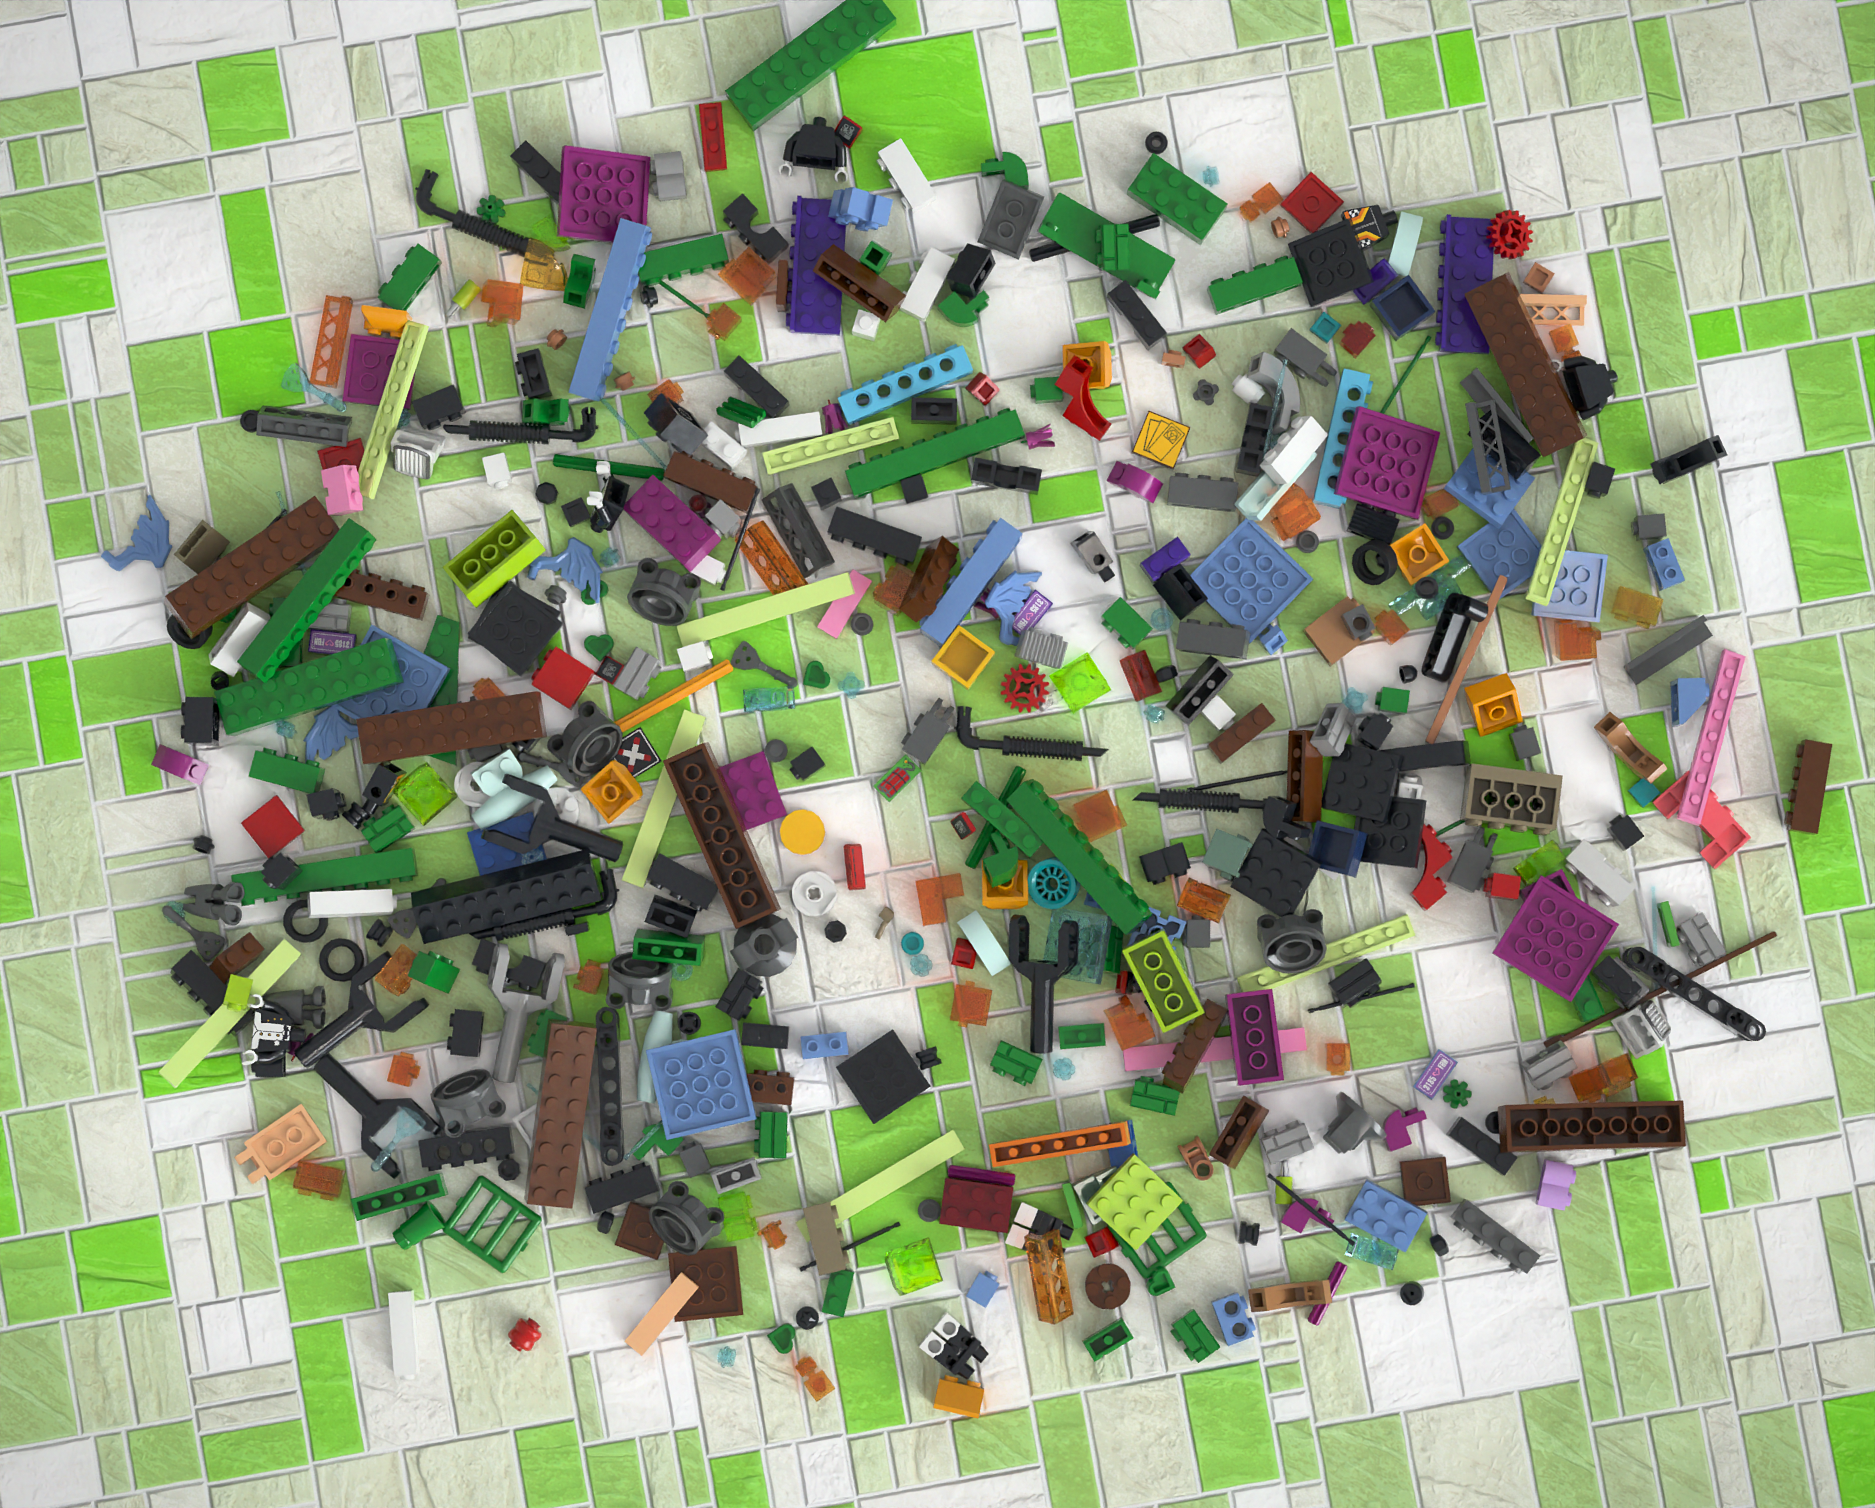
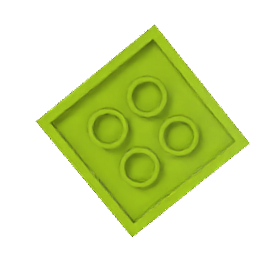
M1133 1153L1086 1204L1129 1245L1137 1250L1183 1200Z

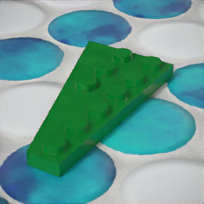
M437 615L424 654L449 667L450 671L429 708L457 704L456 702H458L460 623ZM457 751L427 755L457 766Z

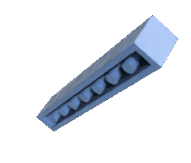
M620 218L568 393L594 401H600V398L604 397L607 387L605 381L613 369L611 361L613 355L618 352L620 345L618 338L620 332L622 333L626 326V320L624 319L626 311H629L632 306V291L636 289L639 282L638 271L645 262L646 255L644 251L646 245H649L652 239L651 227Z

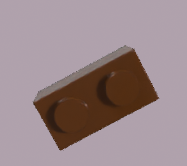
M249 932L218 955L210 965V969L225 984L229 981L231 974L237 975L257 960L264 951V948Z

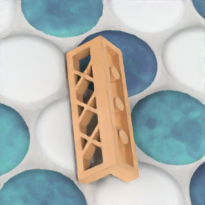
M1520 294L1525 307H1531L1536 313L1531 318L1534 325L1584 326V307L1587 304V295ZM1547 307H1553L1559 315L1553 320H1548L1541 312ZM1569 308H1579V320H1570L1564 312Z

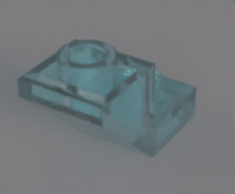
M794 686L743 690L744 712L795 709Z
M1351 1233L1350 1239L1355 1244L1352 1246L1348 1242L1345 1252L1346 1256L1393 1270L1397 1261L1398 1248Z

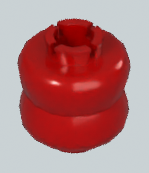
M530 1317L528 1320L520 1318L515 1327L508 1333V1337L512 1340L509 1344L519 1352L522 1349L530 1351L534 1343L542 1336V1333L538 1330L541 1326Z

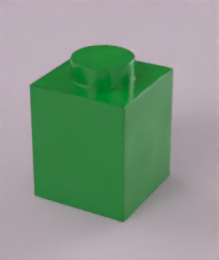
M1059 376L1034 378V384L1030 385L1031 398H1035L1036 404L1063 402V391L1055 385Z
M1382 687L1380 692H1376L1375 705H1378V711L1405 715L1408 709L1410 691Z

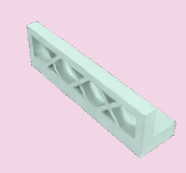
M1314 452L1289 484L1276 485L1263 470L1234 505L1248 520L1261 521L1315 459L1317 454Z

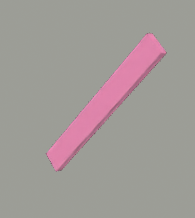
M1726 649L1722 650L1677 815V819L1696 826L1701 824L1746 657Z
M1304 1027L1278 1030L1281 1053L1307 1050ZM1230 1036L1214 1038L1200 1063L1233 1059ZM1178 1042L1124 1048L1125 1071L1164 1067L1167 1061H1173L1175 1055L1172 1053Z

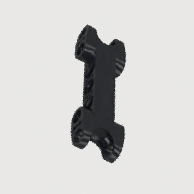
M1642 947L1628 948L1624 951L1622 961L1628 968L1645 979L1651 980L1713 1019L1734 1035L1745 1041H1760L1765 1037L1766 1027L1761 1021L1742 1009L1736 1008L1674 969L1655 954ZM1633 952H1636L1639 956L1637 963L1632 960ZM1673 975L1677 976L1680 981L1677 988H1672L1669 984V979ZM1691 988H1696L1699 992V997L1695 1001L1689 997V990ZM1711 1000H1715L1718 1003V1010L1715 1013L1708 1009V1004ZM1751 1026L1755 1028V1035L1753 1037L1750 1035Z
M603 1007L596 1014L601 1127L600 1150L601 1159L604 1164L614 1166L621 1163L625 1155L620 1064L619 1013L615 1009ZM606 1011H610L613 1015V1020L609 1024L604 1023L602 1018ZM606 1038H611V1042L607 1043ZM607 1057H612L615 1060V1067L612 1070H607L603 1065L604 1059ZM607 1080H613L616 1083V1089L613 1093H608L604 1089V1084ZM608 1103H614L617 1106V1112L613 1116H609L605 1112V1106ZM611 1129L615 1131L614 1135L609 1134ZM610 1149H614L618 1153V1158L615 1162L608 1158V1151Z

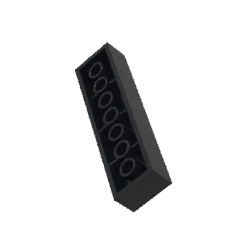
M589 849L411 893L412 910L423 944L601 901L599 882Z

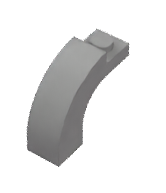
M1261 352L1251 357L1247 378L1260 383L1269 392L1273 410L1268 432L1276 435L1288 429L1291 423L1290 416L1299 413L1300 394L1297 383L1285 364L1276 357L1266 352Z

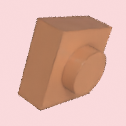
M1535 262L1523 283L1542 294L1555 273Z
M1168 350V353H1163L1161 365L1183 369L1186 356H1181L1182 353L1179 351Z

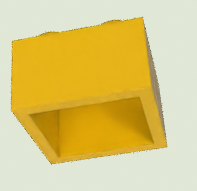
M958 625L933 658L931 664L966 690H969L995 655V651Z

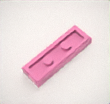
M854 569L849 575L855 594L834 600L817 628L835 639L840 635L872 583V580Z

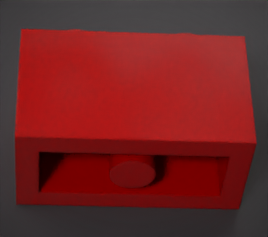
M1500 873L1488 874V877L1483 882L1482 891L1486 892L1485 897L1510 901L1517 900L1521 876Z

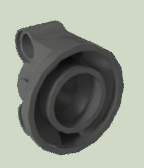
M644 558L638 563L637 576L627 595L628 603L636 613L653 623L664 626H677L685 622L692 607V602L699 597L701 580L699 576L693 573H686L680 576L672 570L660 569L654 559Z
M585 701L578 709L579 717L567 725L562 735H553L547 743L548 750L558 760L564 762L574 773L582 777L591 776L601 771L614 759L622 744L623 734L620 727L608 718L600 707L592 701Z
M1309 909L1303 913V916L1289 914L1279 919H1276L1273 915L1265 914L1257 920V938L1261 942L1265 963L1271 969L1281 973H1299L1315 967L1325 957L1327 947L1323 933V915L1319 910Z
M770 914L739 928L734 937V949L730 953L741 971L746 970L756 976L771 977L782 973L791 965L796 955L797 938L799 937L787 918L782 919L774 914ZM762 934L771 936L774 941L773 950L766 955L758 953L754 948L755 939Z
M633 952L619 954L608 963L609 986L606 993V1004L610 1008L620 1009L625 1003L634 1005L652 1004L658 1011H666L671 1007L673 998L671 963L632 959ZM619 993L621 997H614L612 994ZM665 995L667 998L660 999L657 996Z
M475 1069L453 1076L439 1084L430 1094L435 1110L440 1117L439 1125L449 1137L453 1138L459 1137L463 1133L464 1125L474 1123L486 1115L498 1118L506 1111V1104L498 1095L490 1072L485 1069ZM493 1101H498L494 1109H489V1105ZM451 1121H456V1125L453 1128L447 1129Z
M1343 1092L1336 1096L1338 1116L1328 1125V1132L1322 1138L1338 1154L1353 1151L1363 1140L1383 1141L1387 1137V1134L1379 1124L1354 1100Z
M675 1181L669 1185L668 1191L651 1207L649 1220L655 1232L668 1246L681 1254L695 1255L712 1237L718 1236L722 1232L724 1213L717 1207L706 1208L698 1198L688 1194L689 1188L684 1182Z

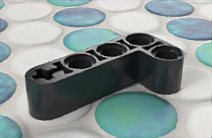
M1455 592L1447 597L1422 664L1421 672L1424 676L1441 683L1446 682L1450 678L1471 620L1482 622L1488 614V605L1486 603Z
M1464 740L1378 750L1403 757L1399 772L1471 764L1469 743Z

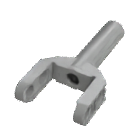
M496 944L487 986L506 1013L492 1074L494 1080L504 1083L514 1082L528 1016L537 1010L544 1009L557 1000L565 963L564 954L553 953L548 960L541 995L533 992L503 988L510 956L507 944Z

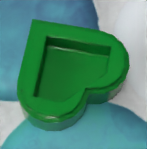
M600 580V598H603L608 594L609 589L608 585ZM587 581L586 589L581 591V599L586 605H594L596 602L590 597L591 587L589 581Z
M606 634L599 637L590 635L584 640V647L601 662L613 649L614 641L611 636Z
M811 661L806 667L803 685L819 689L827 688L830 684L829 674L824 671L821 662Z
M1157 1266L1152 1270L1151 1278L1146 1284L1148 1292L1153 1296L1161 1295L1176 1288L1168 1270L1163 1266Z
M783 1324L767 1335L779 1353L787 1354L793 1348L792 1339L795 1336V1328L791 1324Z

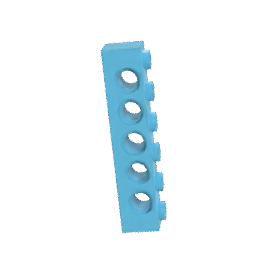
M957 344L944 349L945 353L938 356L936 353L930 354L923 358L924 362L919 364L911 362L903 366L904 370L900 372H887L882 375L883 379L874 382L872 379L862 383V388L855 391L853 388L841 392L838 402L848 426L973 374V368L963 345L959 347ZM950 361L953 365L952 369L943 371L940 368L941 362ZM924 369L929 370L932 373L931 378L928 380L921 379L919 377L920 371ZM902 378L909 379L911 381L910 387L907 389L899 387V380ZM887 387L890 390L889 396L885 398L880 397L877 394L878 389ZM867 396L870 401L866 406H859L856 402L858 397Z
M1345 368L1341 373L1312 503L1337 509L1340 508L1341 503H1346L1347 498L1334 494L1335 489L1329 487L1328 479H1338L1340 467L1334 465L1333 457L1341 456L1343 458L1346 445L1339 443L1338 435L1346 434L1349 436L1352 422H1345L1342 415L1345 412H1350L1354 415L1355 409L1358 406L1368 407V403H1364L1366 394L1370 395L1373 381H1369L1370 374ZM1348 391H1357L1359 399L1357 401L1350 400L1347 395Z

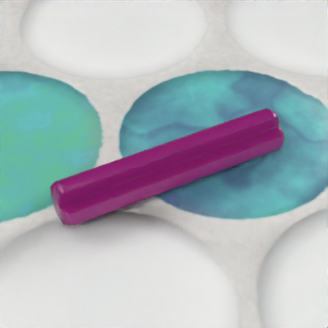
M950 1165L948 1168V1176L952 1178L1008 1186L1015 1184L1016 1176L1012 1173Z
M1339 1261L1335 1263L1327 1279L1330 1283L1332 1298L1347 1270V1265ZM1330 1303L1314 1305L1308 1317V1322L1318 1326Z

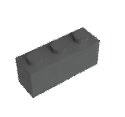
M1175 473V476H1170L1168 506L1235 512L1236 506L1234 504L1237 501L1238 482H1233V478L1221 477L1220 481L1211 480V476L1207 475L1189 478V474Z
M1187 619V622H1180L1176 649L1181 652L1247 660L1250 632L1244 630L1245 626L1231 624V628L1222 627L1223 624L1219 622H1209V625L1200 624V620Z

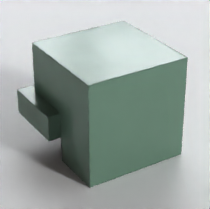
M1216 828L1202 862L1209 868L1221 872L1220 876L1232 882L1234 877L1239 878L1240 873L1238 871L1248 848L1251 849L1252 844L1245 836L1238 834L1236 837Z

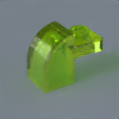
M550 214L531 226L541 244L551 251H567L571 249L567 240H575L574 238L557 236V225Z
M1552 839L1515 865L1513 869L1518 876H1521V881L1527 887L1537 880L1540 875L1543 876L1548 870L1566 859V855L1555 840Z

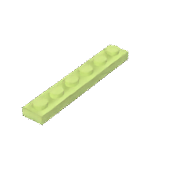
M891 417L763 452L762 454L769 476L899 440L894 418Z

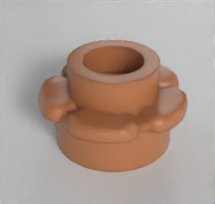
M1278 216L1276 220L1271 221V228L1275 237L1283 236V238H1286V233L1289 232L1287 220H1282Z
M554 329L546 338L548 340L547 346L552 347L554 350L559 349L567 340V336L563 333L564 330L557 331Z
M630 371L614 379L615 388H621L622 391L634 385L632 381L635 379V376L632 377Z

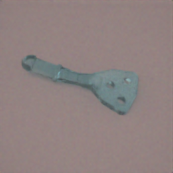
M297 363L291 364L285 372L281 383L283 389L292 392L306 391L315 394L324 403H328L337 411H346L347 406L343 401L341 402L333 397L331 393L322 391L310 383L306 372Z
M407 1107L401 1109L397 1119L396 1134L386 1148L382 1149V1152L375 1161L371 1163L372 1171L377 1172L381 1169L389 1156H392L391 1153L396 1145L403 1138L418 1133L426 1126V1122L417 1112ZM408 1112L409 1116L405 1117L404 1113ZM417 1121L421 1123L419 1126L416 1125Z

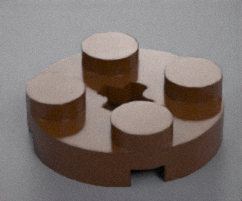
M1101 1264L1094 1267L1088 1273L1085 1280V1291L1090 1302L1098 1308L1115 1309L1121 1306L1129 1297L1131 1282L1127 1273L1118 1265ZM1113 1281L1112 1287L1114 1290L1112 1292L1109 1290L1106 1293L1103 1292L1102 1282Z

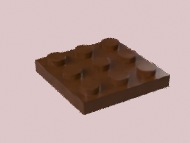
M737 1246L701 1249L695 1255L690 1256L679 1252L668 1253L671 1284L682 1272L699 1286L674 1316L675 1322L744 1315Z

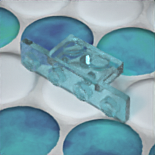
M1463 555L1453 558L1443 568L1434 571L1430 576L1438 583V593L1434 598L1429 600L1420 598L1416 593L1415 584L1411 590L1397 596L1388 605L1389 608L1399 616L1416 605L1426 621L1443 610L1446 599L1451 593L1463 594L1454 578L1472 566L1471 562Z

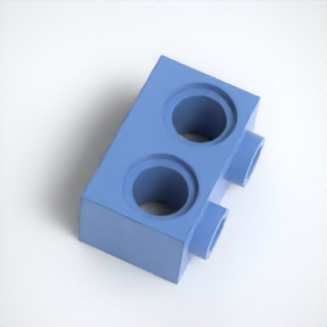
M1669 538L1643 549L1659 591L1685 581Z
M847 1032L800 1036L803 1059L849 1055Z
M1235 1292L1211 1301L1228 1346L1254 1337L1252 1331H1255L1256 1328L1252 1317L1247 1318L1245 1309H1248L1244 1296L1239 1297V1294ZM1228 1301H1234L1237 1304V1309L1232 1314L1226 1313L1224 1309ZM1236 1323L1244 1324L1245 1331L1243 1334L1235 1335L1232 1328Z

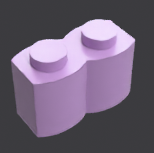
M1544 1159L1535 1204L1559 1210H1565L1566 1206L1569 1207L1572 1193H1569L1570 1184H1574L1576 1179V1171L1573 1170L1574 1166Z

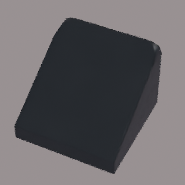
M922 474L900 481L907 504L928 498Z

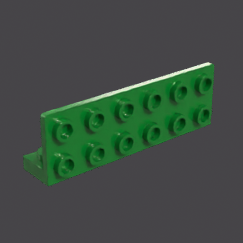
M1058 193L1036 232L1097 266L1096 255L1097 252L1101 251L1100 243H1096V230H1100V225L1114 223L1066 195ZM1129 232L1130 269L1104 271L1121 281L1126 280L1130 286L1156 299L1160 293L1161 285L1175 263V258Z

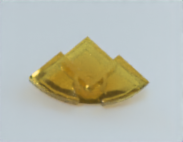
M531 237L529 238L524 257L520 285L544 290L564 291L568 280L564 264L557 262L553 256L555 251L542 241Z

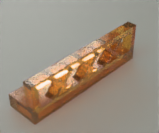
M326 295L309 382L312 385L337 389L354 302L351 297L342 296L340 298ZM330 302L340 303L339 313L335 317L329 312ZM334 322L336 325L335 334L329 339L325 334V328ZM330 344L332 347L330 358L324 361L321 356V349ZM325 366L328 369L326 381L316 380L317 371Z
M764 520L750 526L746 530L740 549L773 595L808 585ZM747 536L752 540L753 548H749L744 541ZM759 555L763 556L766 560V567L760 564ZM772 574L779 578V585L774 584L772 581Z
M1053 1229L1042 1236L1032 1233L1024 1236L1039 1321L1054 1325L1074 1314L1060 1231L1058 1229ZM1053 1238L1054 1244L1050 1251L1047 1241ZM1054 1259H1056L1057 1266L1055 1271L1053 1272L1052 1264L1054 1262ZM1058 1280H1060L1061 1286L1057 1293L1055 1287ZM1064 1301L1065 1311L1060 1313L1059 1307L1061 1302Z

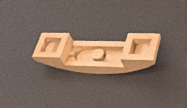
M681 1272L624 1342L642 1356L699 1286Z

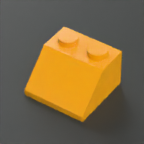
M1507 673L1464 688L1467 704L1480 737L1523 722L1516 689Z
M945 1375L944 1378H939L933 1408L978 1419L984 1388L980 1387L981 1383L967 1380V1384L958 1382L957 1377Z

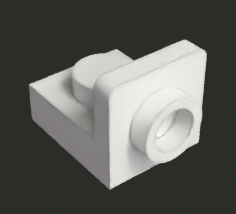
M1414 773L1399 774L1397 797L1421 799L1422 778Z

